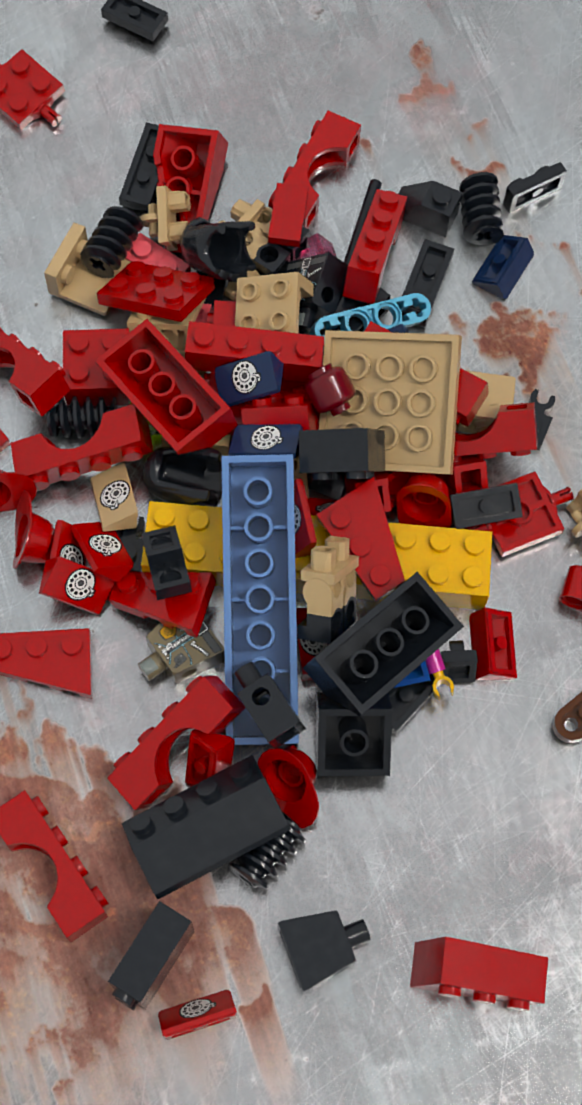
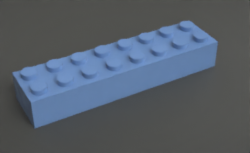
M293 454L221 456L225 685L241 701L238 693L244 688L234 673L242 666L253 662L262 676L267 673L270 674L298 716ZM268 694L263 695L259 699V704L265 705L269 701L270 696ZM246 708L226 728V736L234 738L235 745L269 744ZM299 734L285 744H299Z

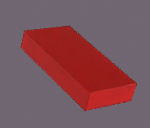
M277 183L268 243L300 247L309 187Z

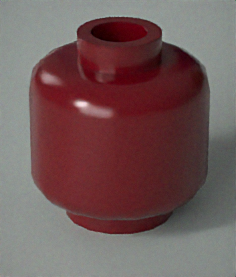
M329 363L307 376L309 381L305 384V391L318 413L324 414L330 411L334 417L351 407L348 401L354 397L356 391L343 367H333Z

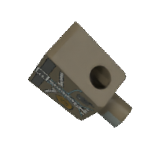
M204 620L197 638L187 635L185 630L177 627L173 629L165 627L160 622L146 636L147 645L152 654L137 665L148 681L166 671L173 682L177 684L225 661L224 647Z

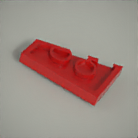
M375 477L316 514L318 521L329 536L349 538V555L359 556V566L355 569L356 575L375 603L405 582Z
M128 572L119 583L115 582L109 601L114 608L144 619L150 617L160 621L165 627L171 629L177 627L185 630L187 635L197 638L216 584V579L211 572H188L192 592L157 600L151 572Z
M90 628L0 633V675L24 682L31 681L43 684L51 689L66 690L92 699Z

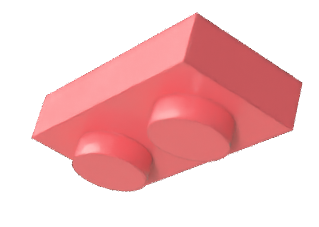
M139 233L137 239L132 241L133 246L127 251L125 258L128 261H141L149 265L166 266L174 270L191 272L188 263L142 233Z

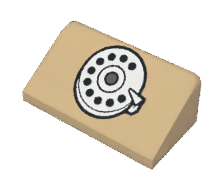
M117 464L91 477L90 482L102 531L137 528L138 510L126 464Z

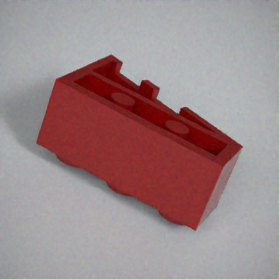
M446 936L415 942L410 988L436 991L438 995L460 998L461 995L473 997V1002L483 1004H495L496 1001L507 1002V1008L529 1011L530 1005L545 1003L548 957Z

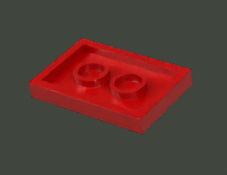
M131 261L97 292V298L100 305L182 322L215 289L213 277L199 275L196 272H184L166 266L159 267L145 264L141 261Z

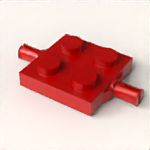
M21 49L9 61L2 65L0 64V113L21 131L33 120L44 117L53 127L57 126V123L61 122L62 116L51 107L54 101L65 92L64 86Z
M536 471L500 484H518L523 517L465 527L464 529L492 532V539L501 557L563 534L565 528L557 514V506L574 500L573 493L570 492L571 489L566 487L551 494L542 485Z

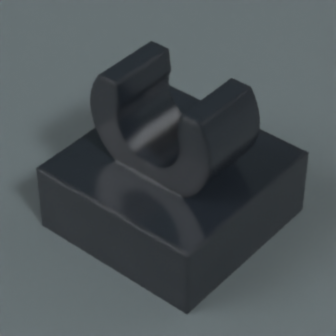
M463 640L449 641L450 651H441L446 668L443 670L444 676L449 677L453 683L475 682L478 664L476 650H464Z

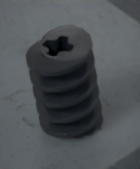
M479 172L466 177L459 186V191L462 192L460 203L463 216V235L469 243L475 245H492L498 243L504 236V232L501 229L503 222L500 218L502 211L499 208L501 202L498 197V179L493 173Z
M119 206L107 208L103 218L97 224L98 227L95 228L92 237L89 238L86 246L80 253L83 265L90 272L102 278L114 277L113 270H118L121 267V261L126 258L127 251L133 246L132 241L137 239L138 232L144 227L139 216Z
M77 396L72 397L70 405H66L63 397L47 412V428L50 436L56 438L61 429L63 436L70 438L75 429L77 437L83 438L88 429L92 438L100 426L103 413L117 409V397H113L110 406H106L103 397H99L96 406L92 405L90 396H86L83 406L79 405Z
M285 813L283 815L291 830L238 857L240 865L235 863L228 864L229 869L252 888L260 887L268 890L270 887L264 877L268 875L278 878L279 875L274 868L275 863L286 867L288 863L283 853L287 852L296 855L297 851L292 842L294 840L303 844L306 842L300 827Z

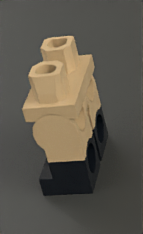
M239 199L230 211L231 218L235 221H252L255 223V229L249 231L246 237L247 251L251 260L256 265L255 270L259 272L260 276L285 273L287 262L301 259L310 248V230L303 226L300 247L268 243L273 209L265 207V203L258 199L253 204Z
M329 536L325 539V546H315L311 549V563L301 570V581H307L302 591L307 603V618L297 625V639L331 644L356 622L355 569L359 566V556L349 555V538Z

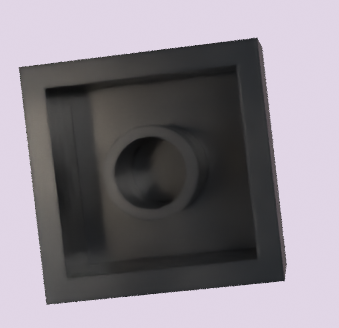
M371 428L299 430L300 473H311V480H342L341 473H345V479H371L375 477V472H385V431Z
M316 692L315 761L317 776H390L392 706L389 693L385 694L361 716H358L327 697L323 692Z

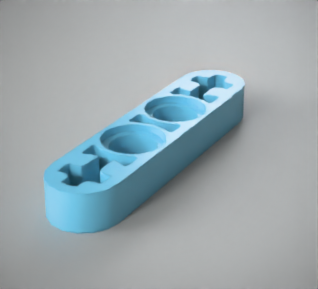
M412 293L324 316L313 324L310 335L321 336L320 330L324 326L326 330H330L340 325V331H352L348 323L350 317H358L362 320L364 324L363 332L370 321L385 329H390L400 324H403L406 328L416 326L428 318L431 312V304L424 295ZM412 304L414 307L419 306L421 310L418 314L410 312L402 316V311ZM380 309H386L391 312L393 316L391 325H385L380 322L378 318Z

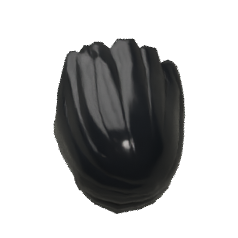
M198 217L187 224L180 236L182 255L193 269L219 280L237 282V278L247 277V271H254L256 269V265L251 260L246 247V237L249 231L255 229V223L252 221H231L212 224Z
M161 447L156 449L147 458L143 466V481L153 495L168 503L217 507V500H220L222 496L220 451L213 448H205L178 455L172 447Z

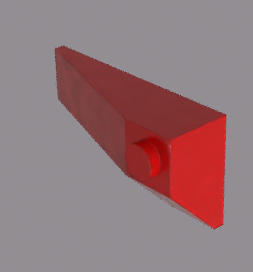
M159 124L153 153L159 182L157 186L166 185L171 191H185L190 196V211L176 213V222H190L198 217L207 221L209 219L223 174L228 148L227 140L218 130ZM177 244L178 250L170 252L182 254L180 244Z

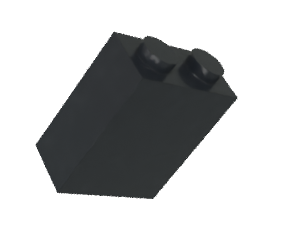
M161 901L158 902L108 980L114 988L112 995L116 1000L133 1011L137 1005L146 1010L194 934L192 921Z

